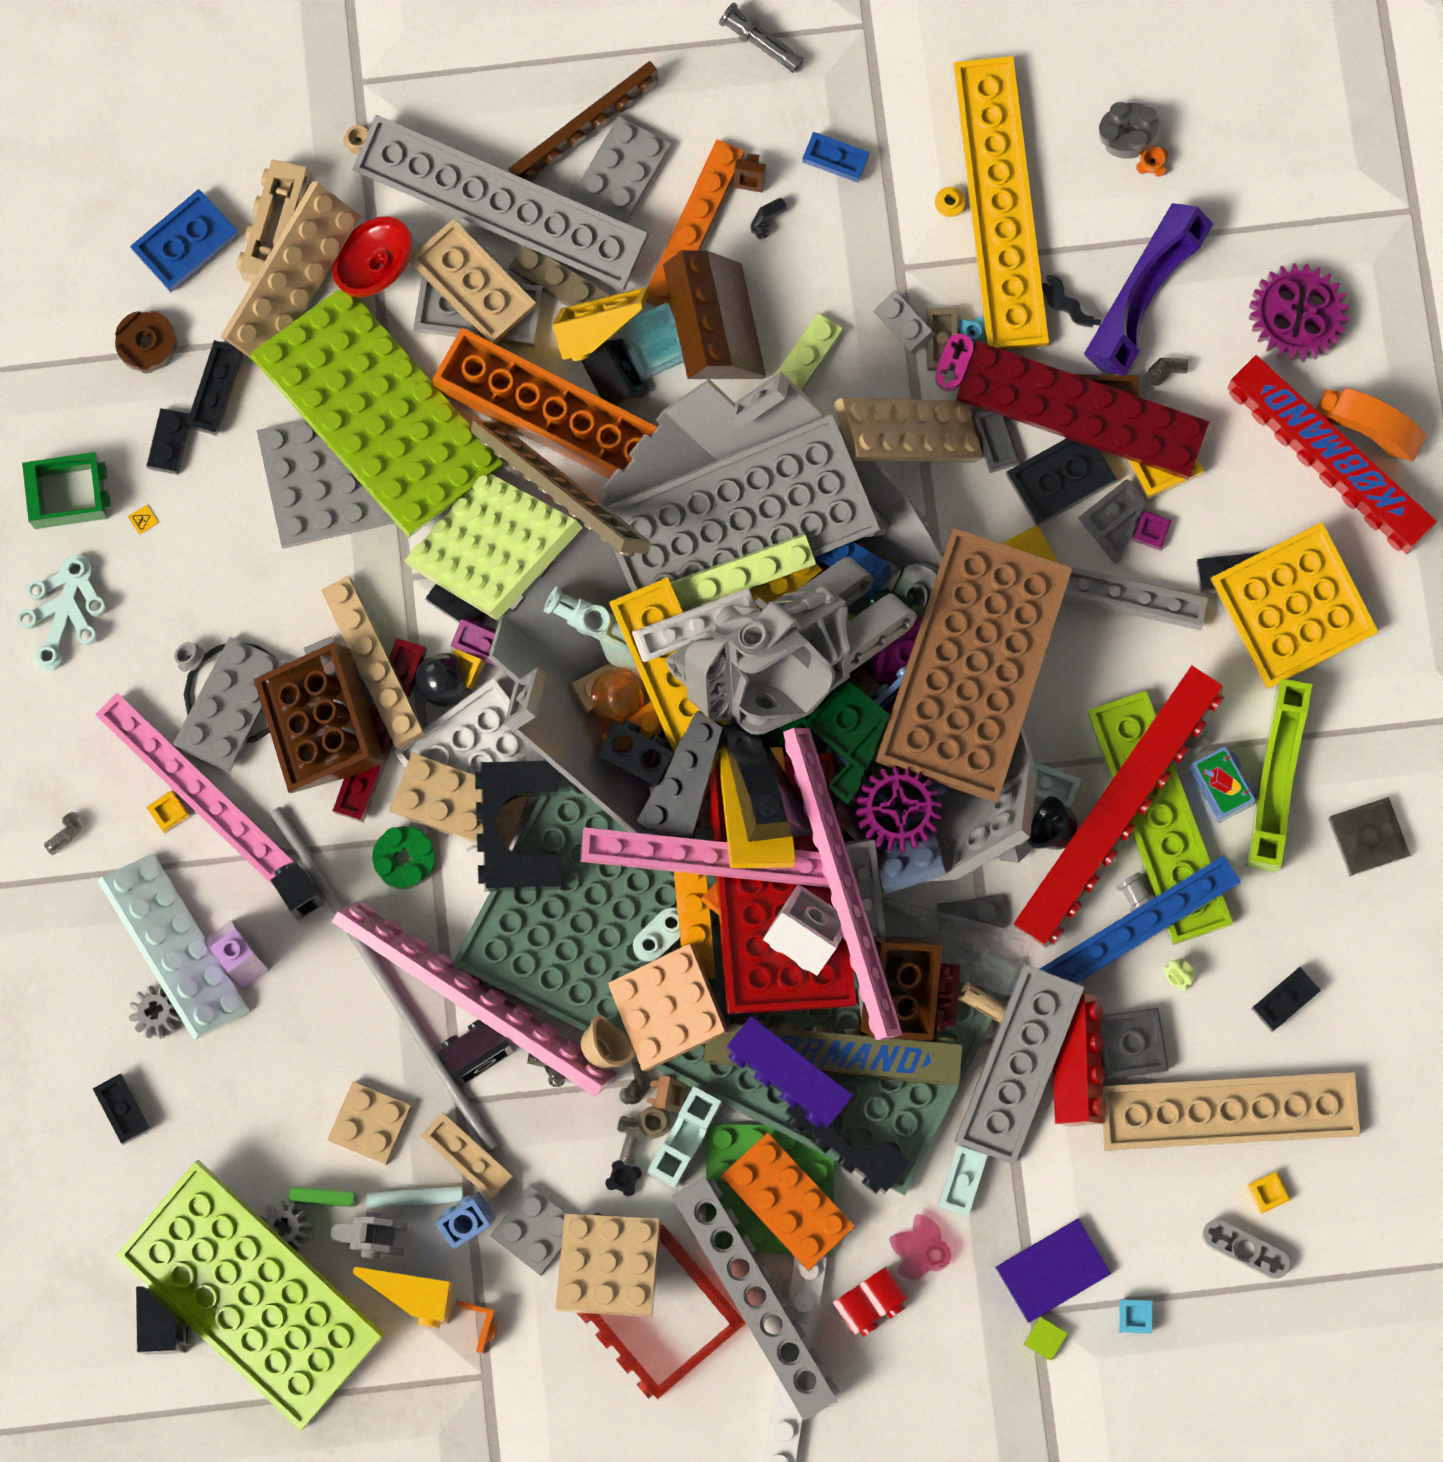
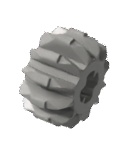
M148 986V996H145L140 991L136 993V996L141 1000L140 1004L130 1003V1008L138 1012L129 1015V1020L132 1022L139 1021L134 1029L138 1033L145 1030L146 1038L151 1039L156 1031L157 1036L160 1039H164V1029L167 1028L171 1033H174L176 1028L171 1025L172 1021L182 1022L178 1014H174L176 1010L163 988L160 987L156 994L154 987ZM156 1005L163 1010L158 1013V1019L149 1015V1013L154 1012V1006Z
M284 1200L279 1201L278 1212L272 1205L267 1206V1210L272 1216L268 1218L265 1215H260V1217L279 1235H281V1230L278 1229L279 1223L285 1224V1220H289L288 1225L292 1227V1231L289 1234L284 1232L285 1236L281 1237L289 1245L293 1244L296 1250L301 1251L303 1247L298 1242L299 1238L305 1241H309L311 1238L308 1234L302 1232L303 1229L312 1228L311 1222H301L307 1217L308 1212L302 1210L296 1214L299 1206L296 1202H293L287 1211V1205Z

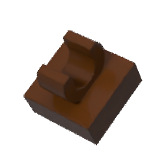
M748 153L746 160H736L733 188L763 193L766 164L758 163L760 155Z

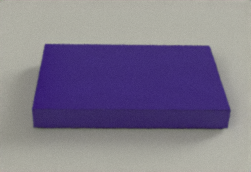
M1079 1219L1072 1221L995 1267L1027 1323L1111 1275Z

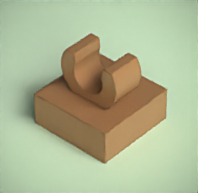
M659 1076V1081H651L650 1086L657 1088L656 1098H648L647 1102L655 1105V1108L671 1113H679L684 1103L686 1085L668 1076Z

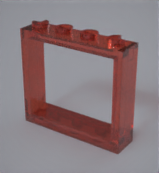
M663 1224L661 1225L660 1243L729 1325L658 1386L599 1314L577 1313L586 1325L590 1321L595 1324L599 1329L595 1336L606 1349L613 1346L620 1354L615 1360L625 1372L629 1374L633 1370L641 1381L636 1385L645 1396L650 1399L654 1395L657 1400L661 1399L746 1325V1322Z

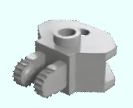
M366 1212V1217H353L352 1224L336 1223L331 1228L330 1236L336 1242L349 1244L351 1250L360 1251L361 1258L380 1259L381 1254L403 1256L405 1249L394 1248L393 1246L395 1230H407L408 1223L385 1219V1214Z

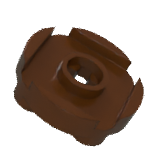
M137 311L130 313L122 319L116 328L115 348L117 354L124 364L142 373H151L163 367L170 361L177 348L175 331L171 323L158 312L141 313ZM140 336H153L151 339L152 344L149 347H139L141 343L139 340Z

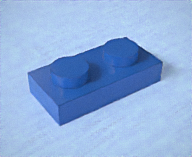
M813 132L803 155L802 163L859 183L870 152Z

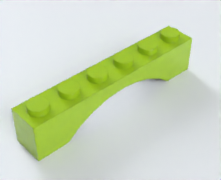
M1281 678L1276 686L1245 867L1277 873L1282 866L1291 792L1300 743L1308 713L1312 684Z

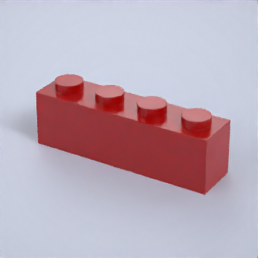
M1081 994L1053 1066L1055 1124L1064 1126L1104 1124L1106 1103L1103 1098V1082L1105 1080V1071L1102 1067L1104 1040L1101 1035L1100 1020L1103 1016V1008L1100 1003V997Z

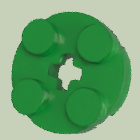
M401 826L389 828L379 837L373 848L372 861L375 872L386 885L398 890H408L425 882L431 876L435 867L436 856L431 841L423 832L413 827ZM403 850H408V855L412 857L411 863L405 862L404 866L398 865L399 860L395 858L396 854L402 853Z

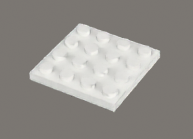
M494 678L424 728L425 736L401 749L393 751L405 769L411 754L415 753L475 775V771H480L481 762L546 761L504 724L510 699ZM540 796L530 797L526 808L539 800ZM457 837L467 852L477 845Z

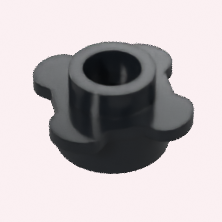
M621 1160L614 1161L611 1166L613 1170L610 1178H607L605 1181L607 1189L611 1191L616 1189L623 1192L627 1197L634 1195L636 1191L635 1183L642 1175L640 1168L624 1165ZM622 1175L627 1177L626 1181H621Z

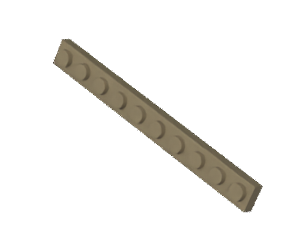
M473 420L470 432L480 439L481 444L493 449L496 456L508 461L511 468L519 470L524 474L523 477L526 480L538 485V489L541 492L553 497V501L556 504L568 509V513L571 516L583 521L586 528L600 535L599 538L614 546L617 553L629 557L634 556V553L648 554L651 544L648 539L502 424Z

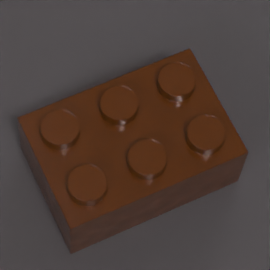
M873 936L902 1031V1035L890 1039L933 1040L942 945L930 938ZM863 1002L860 1030L875 1038L869 1027V1015Z

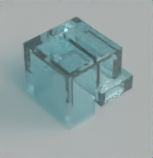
M668 303L636 316L623 325L624 337L630 348L628 353L641 380H646L684 362L674 315Z

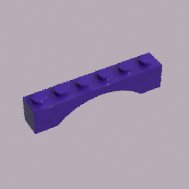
M1172 203L1084 352V355L1100 371L1126 376L1140 352L1141 325L1154 294L1178 265L1200 249L1214 225L1198 206Z

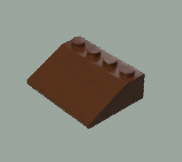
M681 250L663 264L687 379L766 378L742 263L710 251Z
M333 642L254 678L288 793H295L358 775L385 763L349 648Z

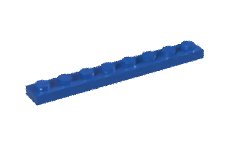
M1223 855L1040 969L1072 982L1080 983L1241 884V881ZM1015 984L1008 988L1011 994Z

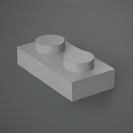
M895 290L873 310L913 355L936 335Z

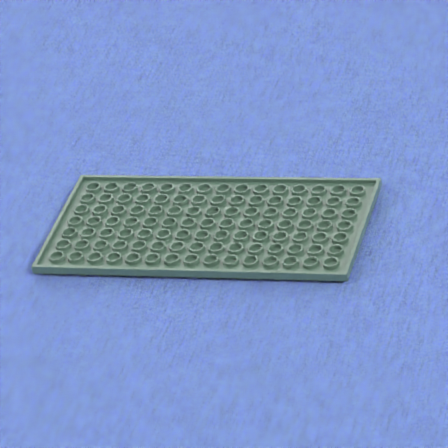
M558 771L557 796H540L512 851L521 855L561 854L562 886L560 890L490 892L452 965L583 1033L589 1028L592 1020L596 1016L601 1015L627 1034L608 983L648 964L636 957L633 950V942L635 937L661 911L667 908L677 909L674 871L580 862L584 828L628 831ZM706 875L708 890L716 882V876ZM882 901L886 937L930 938L942 945L941 963L961 965L959 992L965 983L970 982L978 989L1002 1001L1017 968ZM709 907L716 979L708 980L723 1018L733 1019V1024L744 1025L751 1016L756 1021L765 1022V1027L777 1028L778 1023L797 1025L796 1030L809 1031V1026L827 1027L828 1033L841 1034V1029H854L860 1031V1036H869L860 1030L861 1012L857 978L854 970L856 1005L854 1007L727 1014L719 915ZM669 918L665 923L670 929L675 928L678 924L674 918ZM651 940L643 943V948L647 951H651L655 947V943ZM680 940L677 941L663 956L681 948ZM958 1000L956 1026L946 1025V1030H934L933 1040H923L925 1042H936V1038L955 1039V1044L962 1045L960 1082L958 1086L827 1075L853 1095L852 1099L833 1122L838 1136L845 1143L863 1149L872 1148L886 1142L910 1161L909 1165L890 1187L891 1190L903 1196L906 1195L992 1021V1018L963 1001ZM705 1044L654 1068L691 1088L694 1086L722 1101V1104L836 1162L839 1159L830 1150L825 1154L811 1142L814 1137L804 1130L802 1133H799L786 1122L789 1117L785 1115V1111L789 1106L779 1098L781 1092L772 1085L769 1089L761 1085L753 1078L756 1074L748 1067L741 1069L737 1066L704 1064Z

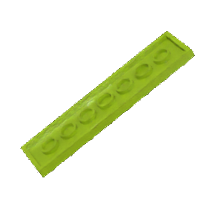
M1147 690L1087 711L1112 780L1156 717ZM1174 763L1168 771L1172 775L1162 790L1157 787L1150 798L1154 801L1144 816L1139 813L1133 821L1136 828L1132 833V837L1155 897L1211 863ZM1223 895L1169 927L1167 932L1172 945L1232 926L1233 921Z

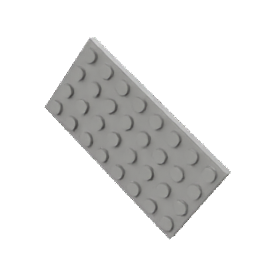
M832 412L607 506L608 509L651 542L648 554L634 553V556L631 557L617 553L615 551L616 548L612 546L632 592L666 577L669 578L670 582L803 533L807 537L813 557H816L880 530Z

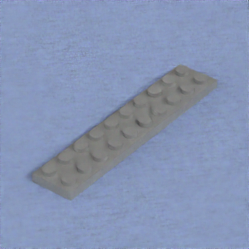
M375 115L352 168L353 171L623 290L628 285L649 237L647 232L379 115Z

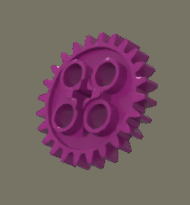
M1293 263L1290 272H1287L1284 266H1280L1279 276L1270 271L1268 281L1261 279L1258 286L1261 290L1255 289L1252 294L1256 300L1250 302L1249 308L1255 311L1251 312L1248 318L1251 321L1257 322L1251 330L1252 332L1261 331L1257 340L1258 343L1267 340L1269 343L1266 351L1276 347L1278 349V358L1284 352H1287L1289 361L1293 360L1295 354H1299L1301 361L1305 362L1308 353L1314 359H1317L1319 349L1327 354L1330 350L1329 344L1334 346L1338 344L1339 339L1336 335L1343 336L1346 330L1341 325L1347 324L1349 317L1343 315V313L1348 311L1349 305L1340 304L1345 299L1346 293L1337 294L1336 291L1340 283L1330 285L1328 282L1331 274L1329 273L1323 278L1320 277V267L1314 273L1309 272L1308 264H1305L1302 271H1298L1296 263ZM1304 288L1305 294L1301 307L1302 317L1298 325V337L1295 338L1292 335L1297 315L1295 309L1299 302V289ZM1288 291L1292 294L1293 299L1284 300L1279 296V292ZM1309 297H1320L1323 304L1316 306L1310 302ZM1277 319L1284 320L1289 328L1280 329L1275 326L1274 321ZM1314 325L1319 333L1309 334L1304 326Z

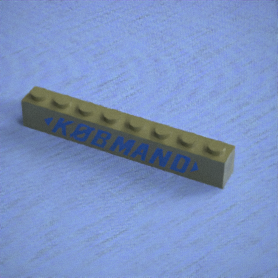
M724 1018L729 1032L705 1043L704 1064L737 1066L728 1058L731 1053L726 1049L743 1025L733 1024V1019ZM758 1021L765 1027V1022ZM778 1023L777 1028L765 1027L826 1075L945 1086H958L960 1082L962 1045L955 1044V1039L936 1038V1042L914 1039L876 1040V1038L870 1036H860V1031L854 1029H841V1034L828 1033V1028L821 1026H809V1031L796 1030L797 1025Z

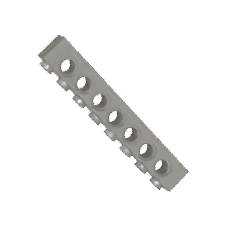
M705 1176L671 1195L804 1422L838 1402L834 1395L840 1391L831 1376L829 1375L824 1378L818 1369V1366L823 1363L814 1347L807 1350L801 1338L805 1337L806 1334L798 1320L795 1319L791 1322L786 1315L785 1310L790 1307L782 1293L778 1291L774 1294L768 1282L773 1280L766 1266L764 1263L757 1266L752 1254L757 1251L747 1235L741 1238L735 1227L740 1223L731 1207L724 1210L718 1200L723 1197V1194L715 1180L708 1183ZM704 1205H712L717 1210L716 1217L710 1222H704L699 1218V1210ZM723 1232L733 1236V1244L725 1250L719 1249L715 1245L716 1237ZM738 1260H744L750 1266L749 1273L742 1278L735 1277L731 1271L732 1265ZM754 1288H761L766 1292V1300L759 1306L752 1305L748 1301V1294ZM770 1316H778L783 1321L781 1331L776 1334L768 1333L765 1330V1321ZM787 1344H794L799 1348V1357L793 1362H786L781 1357V1350ZM804 1372H811L816 1377V1385L811 1390H802L798 1386V1377Z

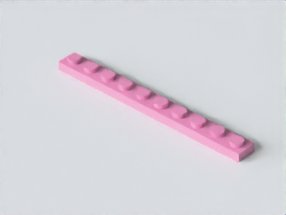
M792 728L783 732L786 740L785 749L793 763L795 770L794 779L801 790L804 800V812L812 826L813 842L819 849L822 859V872L829 882L832 892L831 901L838 912L841 922V934L847 942L851 955L850 964L858 978L860 985L859 994L868 1011L869 1027L876 1040L902 1035L901 1027L810 728Z

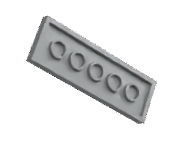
M1023 963L954 1140L955 1143L1013 1165L1016 1164L1083 992V985Z

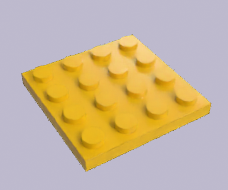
M1323 522L1210 578L1266 689L1278 684L1281 678L1288 679L1379 633Z

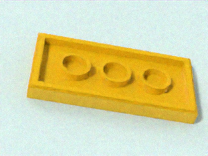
M770 747L785 771L783 748ZM721 748L719 767L730 868H794L796 862L793 837L748 842L727 748Z

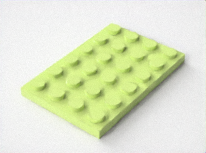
M489 474L477 479L472 486L473 489L453 504L450 512L432 527L431 532L421 543L412 548L410 555L404 561L411 569L495 620H498L583 527L572 517L500 478Z

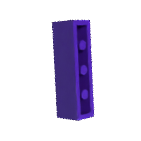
M751 1016L727 1045L726 1050L731 1053L728 1058L741 1069L748 1066L756 1073L753 1076L756 1081L767 1089L771 1085L781 1092L779 1098L793 1109L798 1105L807 1112L804 1117L819 1129L822 1125L828 1129L852 1099V1094Z

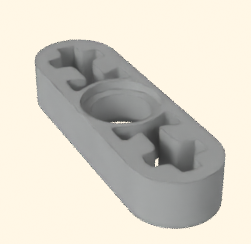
M1223 1220L1210 1221L1202 1230V1240L1207 1247L1269 1279H1279L1285 1276L1290 1269V1259L1285 1252ZM1220 1226L1222 1228L1221 1234L1229 1239L1232 1238V1232L1238 1235L1232 1242L1230 1251L1225 1249L1229 1243L1223 1240H1218L1216 1243L1211 1241L1212 1235L1208 1233L1209 1229L1215 1230ZM1242 1240H1248L1254 1245L1255 1253L1249 1259L1240 1257L1237 1252V1245ZM1261 1247L1267 1250L1263 1256L1268 1259H1273L1276 1256L1280 1257L1279 1263L1283 1266L1282 1270L1277 1269L1272 1273L1269 1271L1270 1264L1263 1260L1260 1261L1259 1266L1254 1264L1261 1254Z

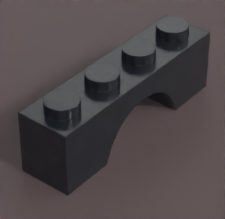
M798 1105L794 1109L789 1106L785 1111V1115L789 1117L786 1122L799 1133H802L804 1130L814 1137L811 1142L825 1154L829 1150L839 1157L837 1164L850 1174L854 1170L864 1177L862 1184L875 1194L879 1191L886 1194L910 1163L909 1160L886 1142L864 1149L845 1143L836 1133L833 1123L828 1129L823 1125L820 1129L815 1127L804 1117L807 1112Z

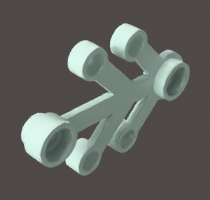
M72 555L66 558L61 565V571L42 582L38 580L30 582L27 586V593L35 601L43 600L47 592L62 585H64L60 596L34 610H22L17 617L18 623L22 628L31 630L36 627L38 622L55 613L46 644L36 652V662L45 671H55L62 664V654L59 652L58 647L68 616L77 630L76 637L82 645L89 646L96 641V632L91 626H88L74 600L77 588L79 587L87 601L86 610L90 615L99 617L106 610L104 601L96 595L89 582L92 574L91 564L85 557L80 555ZM73 566H81L78 574H71L70 571ZM36 586L42 587V592L39 595L32 594V590ZM94 602L101 603L98 611L91 610V605ZM26 615L33 616V620L29 624H23V618ZM85 631L92 633L91 638L88 640H82L81 638L82 633ZM46 652L53 653L50 661H43V655Z

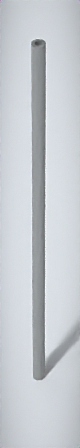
M282 808L274 809L270 813L336 915L337 911L345 908V906ZM346 932L486 1152L494 1151L498 1148V1145L371 947Z

